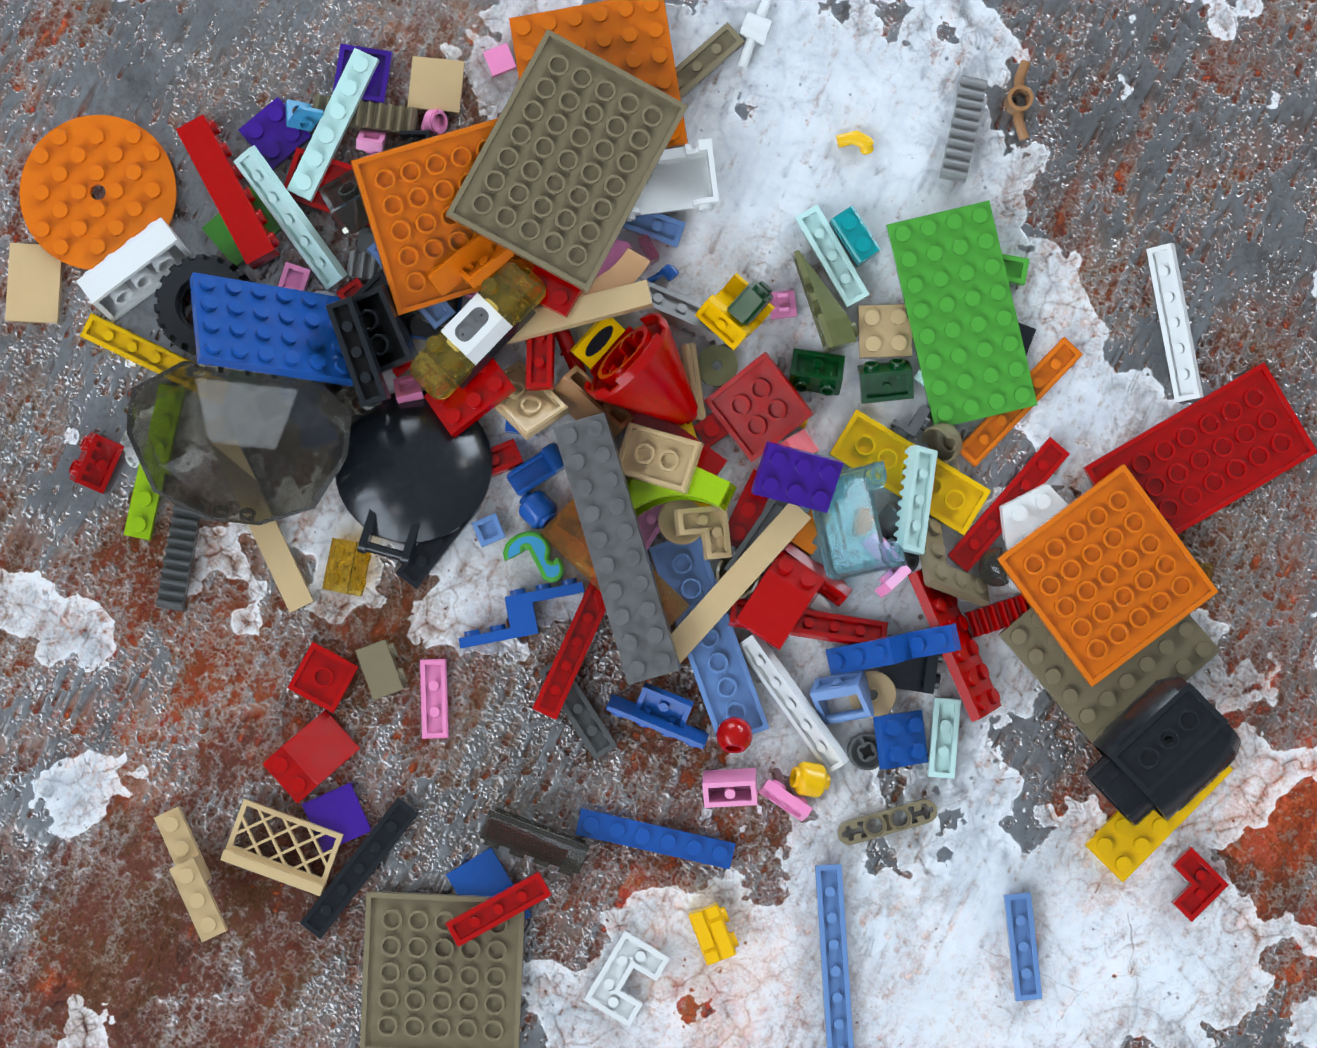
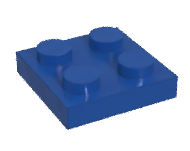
M922 710L873 717L879 769L928 763Z

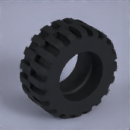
M197 254L196 258L193 259L189 256L181 259L182 264L178 266L173 264L169 268L170 274L167 277L163 275L159 282L162 283L160 289H156L154 295L158 298L157 303L154 304V312L158 314L156 321L159 327L163 329V334L174 345L193 355H196L194 327L189 324L184 315L185 300L191 292L190 277L192 273L252 282L234 263L216 255L209 257L205 254Z

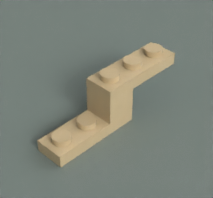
M178 806L154 817L175 864L169 870L201 942L226 932L228 928L207 884V880L211 879L212 876L181 807Z

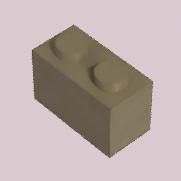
M388 639L355 650L373 700L406 689L404 683L408 682L403 667L398 668L395 658H398L399 655L394 643L389 644Z

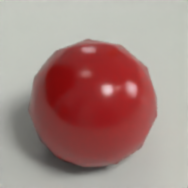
M730 717L718 725L716 737L722 750L728 753H742L751 745L753 734L752 728L747 721L738 717Z

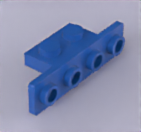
M646 682L637 703L612 694L606 707L607 711H610L617 717L627 718L636 722L641 727H649L659 731L662 735L681 740L693 748L704 749L709 733L685 724L694 704L693 701Z

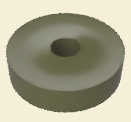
M724 345L708 346L698 356L701 380L709 386L721 387L737 373L738 361L736 355ZM719 361L722 364V368L714 370L712 368L713 362Z

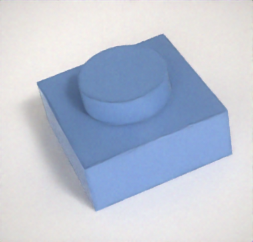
M496 513L471 523L482 548L506 538Z

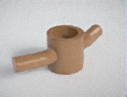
M1021 60L1014 77V87L1011 88L1004 100L1006 111L1013 115V123L1019 141L1029 139L1024 123V114L1030 108L1034 99L1031 89L1024 86V80L1031 65L1026 60ZM1021 95L1025 99L1026 105L1022 107L1016 106L1012 102V96Z

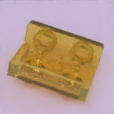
M332 538L322 589L361 597L366 585L371 553L363 554L357 552L358 542Z

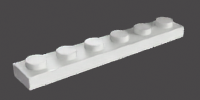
M1175 243L1148 248L1146 251L1175 403L1203 398Z
M752 634L740 642L739 645L743 656L817 760L826 768L827 774L845 765L850 760L766 641Z

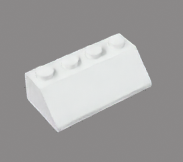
M160 217L158 220L151 222L138 235L127 240L125 245L117 251L107 255L93 269L86 271L77 280V283L91 303L114 323L154 293L156 289H159L162 286V283L159 282L163 275L167 277L170 274L169 268L173 264L178 266L182 264L181 259L188 256L191 259L195 257L172 228Z

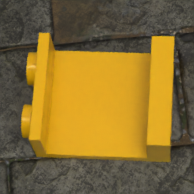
M737 272L725 287L715 296L712 294L695 314L698 319L733 350L750 336L775 308L769 303L754 321L748 325H744L737 320L727 308L749 284Z

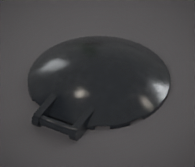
M423 390V396L429 391ZM392 393L390 394L391 399L365 407L346 428L336 453L335 479L339 495L345 507L354 519L364 527L357 552L363 554L369 552L398 560L400 564L409 566L417 543H424V541L439 537L443 538L453 533L477 512L490 486L492 454L488 438L478 420L454 438L425 398L398 404L396 394ZM372 536L405 545L404 549L401 551L371 542Z

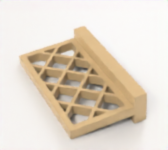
M245 798L220 860L321 896L325 891L327 880L344 834ZM248 806L257 809L262 819L250 826L244 816ZM263 812L271 814V816L266 818ZM274 817L282 818L287 829L273 834L267 820ZM288 821L296 823V825L290 826ZM243 822L245 828L239 830L241 823ZM264 823L270 837L256 842L250 828ZM298 826L307 827L312 838L298 844L292 829ZM313 830L320 832V834L315 836ZM247 831L253 845L245 849L234 845L237 835ZM289 832L295 846L281 851L275 837ZM323 835L336 838L333 848L323 853L317 838ZM272 840L278 854L271 857L263 856L258 845ZM313 841L319 855L306 861L300 846ZM252 848H255V850H256L257 853L252 852V851H249V850L252 849ZM296 849L303 863L293 867L287 864L283 854ZM331 853L327 862L325 855ZM280 857L281 862L274 860V858ZM321 858L325 865L323 876L313 874L308 863ZM304 866L306 871L299 869V867Z

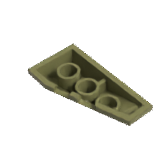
M799 250L794 251L792 256L824 352L830 353L854 345L857 342L856 337L859 336L855 321L850 322L849 316Z

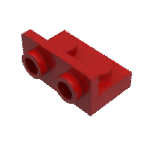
M91 431L88 436L85 435L80 443L79 449L82 451L78 460L74 459L69 468L71 476L69 479L103 494L124 446Z

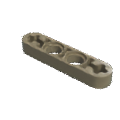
M919 799L849 819L838 826L837 836L844 844L854 845L927 824L936 818L937 807L931 800ZM922 804L932 808V811L928 812L929 817L925 818L922 814L914 816L917 821L912 822V815L908 810L909 807L913 806V812L921 810ZM897 811H904L907 815V821L901 826L895 825L892 821L893 814ZM872 818H878L882 823V827L877 833H872L867 829V823ZM862 821V828L866 836L861 837V832L854 833L851 840L847 836H842V833L846 831V826L849 825L851 829L860 828L857 822Z

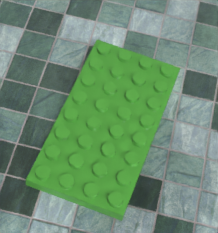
M990 201L887 224L888 237L926 398L931 409L930 415L933 425L938 423L956 425L1038 405Z

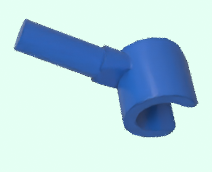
M667 264L655 275L647 278V281L654 283L664 276L670 282L679 272L673 265Z

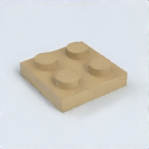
M904 304L860 305L857 307L859 359L912 357V336Z

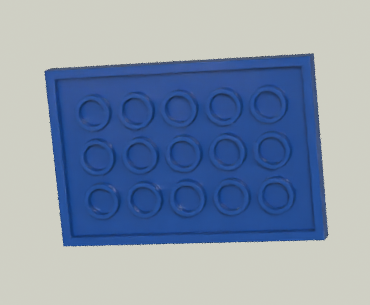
M192 273L190 289L197 363L353 386L349 370L325 306L341 300L340 297Z

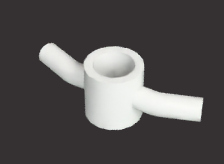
M761 0L756 14L747 13L740 31V36L745 38L746 41L737 65L747 68L755 44L758 43L764 46L772 25V20L766 18L772 0Z

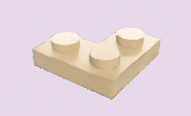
M715 506L674 510L676 536L701 534L704 560L732 557L727 510L724 511Z

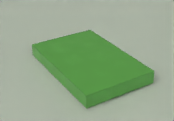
M250 186L256 197V201L253 202L257 210L261 209L268 220V223L265 225L269 233L273 231L277 235L282 228ZM220 213L217 214L202 229L229 261L239 267L245 261Z

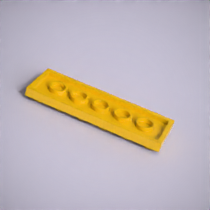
M856 409L829 455L837 460H841L848 467L903 499L899 492L904 489L901 481L905 479L902 471L907 468V465L903 463L908 458L905 450L915 444ZM937 458L929 516L964 536L991 490Z
M1228 766L1168 821L1153 810L1143 821L1134 826L1117 810L1084 845L1124 883L1233 769Z

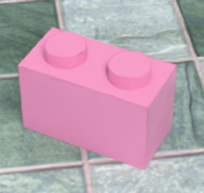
M756 768L703 771L704 808L758 804Z

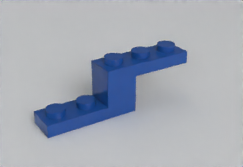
M577 578L562 580V586L551 587V583L536 585V591L526 593L525 588L511 590L510 596L505 597L510 628L506 629L505 624L491 626L490 632L480 634L479 629L464 632L465 637L458 638L460 649L539 634L534 602L585 593L583 582L577 583Z
M956 623L894 634L872 641L826 649L830 673L831 675L893 665L914 658L961 650Z

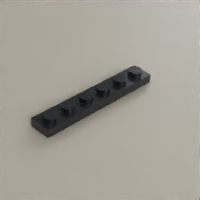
M398 797L301 920L300 924L321 939L415 820L419 812Z

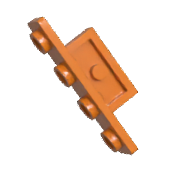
M477 234L428 276V279L442 296H445L462 280L475 289L477 286L485 283L488 277L497 269L505 266L514 254L510 250Z

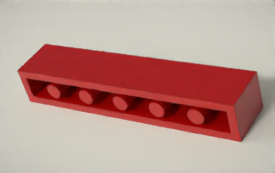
M202 114L177 128L176 131L245 263L254 270L281 255L277 248L280 246V242L273 231L269 233L265 225L268 223L264 212L261 209L257 210L253 202L256 201V197L249 186H244L241 179L245 177L238 167L233 165L230 156L233 155L232 151L225 141L221 142L218 136L221 131L215 120H209Z

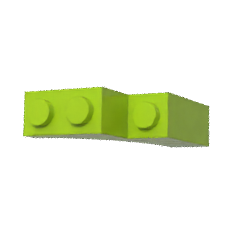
M699 467L695 469L688 494L632 478L627 480L637 517L658 505L684 500L707 503L726 511L737 489L731 482Z

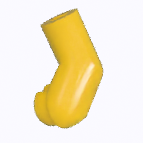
M860 131L836 135L838 148L855 145L860 147V152L863 155L871 154L874 151L873 139Z

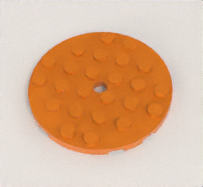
M87 115L66 121L55 127L34 147L21 175L19 190L20 206L30 233L44 250L69 266L90 270L101 263L107 255L117 251L125 245L127 240L138 235L151 222L158 220L160 217L171 227L174 220L176 203H178V183L169 156L158 141L145 129L133 122L115 116ZM104 187L106 191L105 196L100 200L94 199L92 196L93 188Z

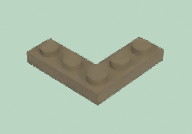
M929 518L925 552L920 555L924 584L981 607L989 604L990 599L986 580L948 566L941 524L939 521Z

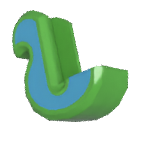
M526 531L515 535L506 543L503 551L504 561H508L529 550L545 581L558 582L564 576L565 566L563 561L558 557L554 561L550 560L551 546L541 533Z

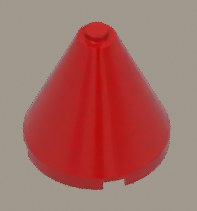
M659 313L647 314L640 318V321L644 323L635 330L628 326L591 368L590 373L594 378L592 383L588 380L585 381V391L598 401L678 425L685 423L688 425L697 417L698 405L669 324Z

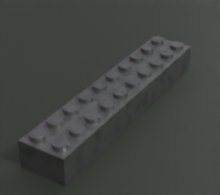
M603 412L553 427L628 685L679 671L681 669L607 413Z

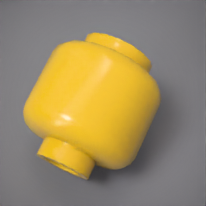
M805 761L792 768L789 779L790 787L794 789L797 795L813 798L820 797L824 790H828L831 781L830 775L827 774L826 768L822 764Z

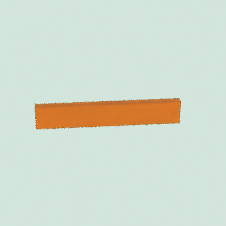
M1065 337L1030 371L1037 402L1083 355ZM1032 407L986 417L962 442L960 455L975 468Z

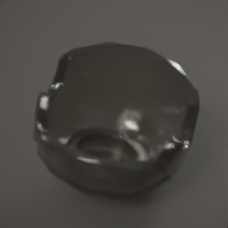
M1002 547L990 548L984 551L979 558L978 570L980 577L987 585L992 587H1001L1009 583V580L1006 579V572L997 560L1003 554Z

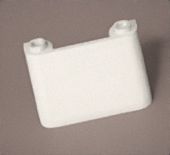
M712 139L698 140V144L693 145V148L690 147V144H685V147L665 149L627 221L636 220V216L696 208L699 209V212L714 210V206L719 204V194Z

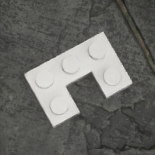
M624 930L586 994L584 1001L630 1027L643 1002L622 991L621 988L633 968L657 981L670 957Z

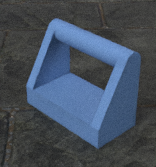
M864 670L815 678L810 696L825 725L874 716L869 684ZM857 694L863 707L830 714L827 700Z

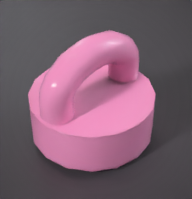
M441 109L428 110L421 123V130H430L431 135L445 133L448 120L444 111Z

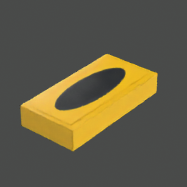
M613 318L597 321L570 351L584 365L591 369L625 329Z

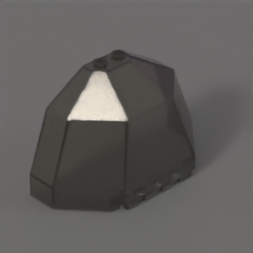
M182 361L132 388L127 411V436L151 489L156 494L205 520L263 525L315 509L347 459L352 411L318 381Z

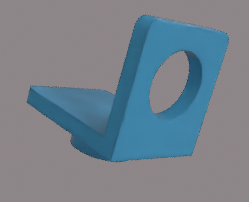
M290 99L286 101V127L312 131L323 116V110L311 108L309 103ZM297 108L296 111L292 113V109Z

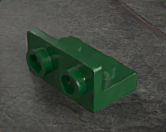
M794 348L789 382L799 392L809 391L821 393L825 396H838L843 381L845 356Z
M895 358L886 363L868 361L863 365L857 366L862 404L914 399L913 369L908 360Z

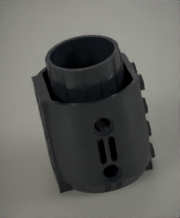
M1174 675L1157 680L1106 727L1103 733L1092 743L1102 757L1087 770L1085 775L1132 825L1137 826L1153 810L1168 821L1236 759L1241 739L1229 725V721L1190 682L1188 683L1180 676Z

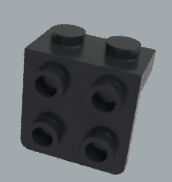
M943 655L925 656L893 665L882 666L880 672L892 680L896 689L934 694V689H939L941 675L937 673L938 663L943 662Z

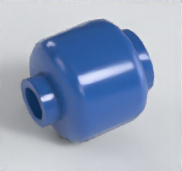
M527 492L520 499L519 515L531 528L547 529L557 519V505L545 492Z

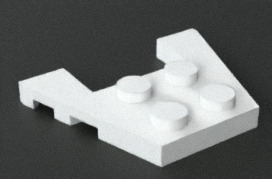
M1044 483L999 506L1002 536L1005 541L1006 551L1068 505L1049 484ZM1008 578L1009 587L1012 589L1016 588L1011 579Z

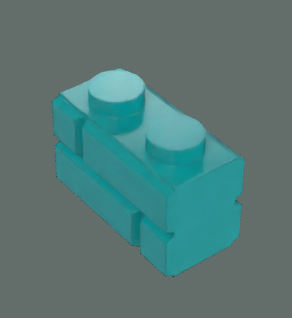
M853 205L830 220L829 224L856 267L867 262L881 251L876 240H872V234Z

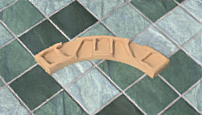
M627 248L616 264L602 275L596 277L588 293L583 291L580 297L634 283L644 272L650 260ZM520 275L512 290L532 309L543 307L521 295L520 292L527 278Z

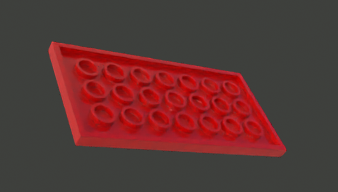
M1263 362L1083 467V470L1094 486L1120 465L1125 464L1173 531L1178 535L1317 453V449L1267 365Z

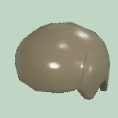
M938 423L924 430L921 441L926 442L929 449L938 451V459L948 463L959 457L962 451V438L955 426L947 423Z

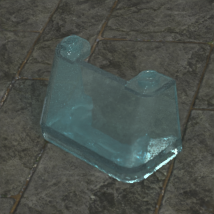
M884 461L841 471L828 513L812 509L824 568L827 576L834 581L906 566L902 547L895 541H883L872 491L880 489L886 484L887 473Z

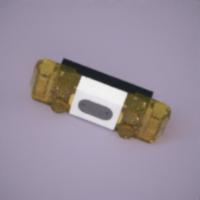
M507 262L492 278H487L483 281L481 290L436 336H431L427 339L426 347L411 362L410 371L414 380L437 400L446 399L459 386L464 389L536 314L533 309L546 294V286L543 281L522 262Z

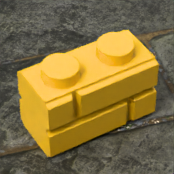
M718 902L688 913L707 965L737 954L735 948L739 946L735 932L729 933L726 923L730 919L725 906L720 908Z

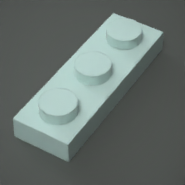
M933 697L928 777L955 779L960 699Z

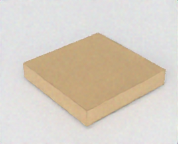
M413 56L407 108L414 107L421 111L441 109L444 113L460 114L465 61Z

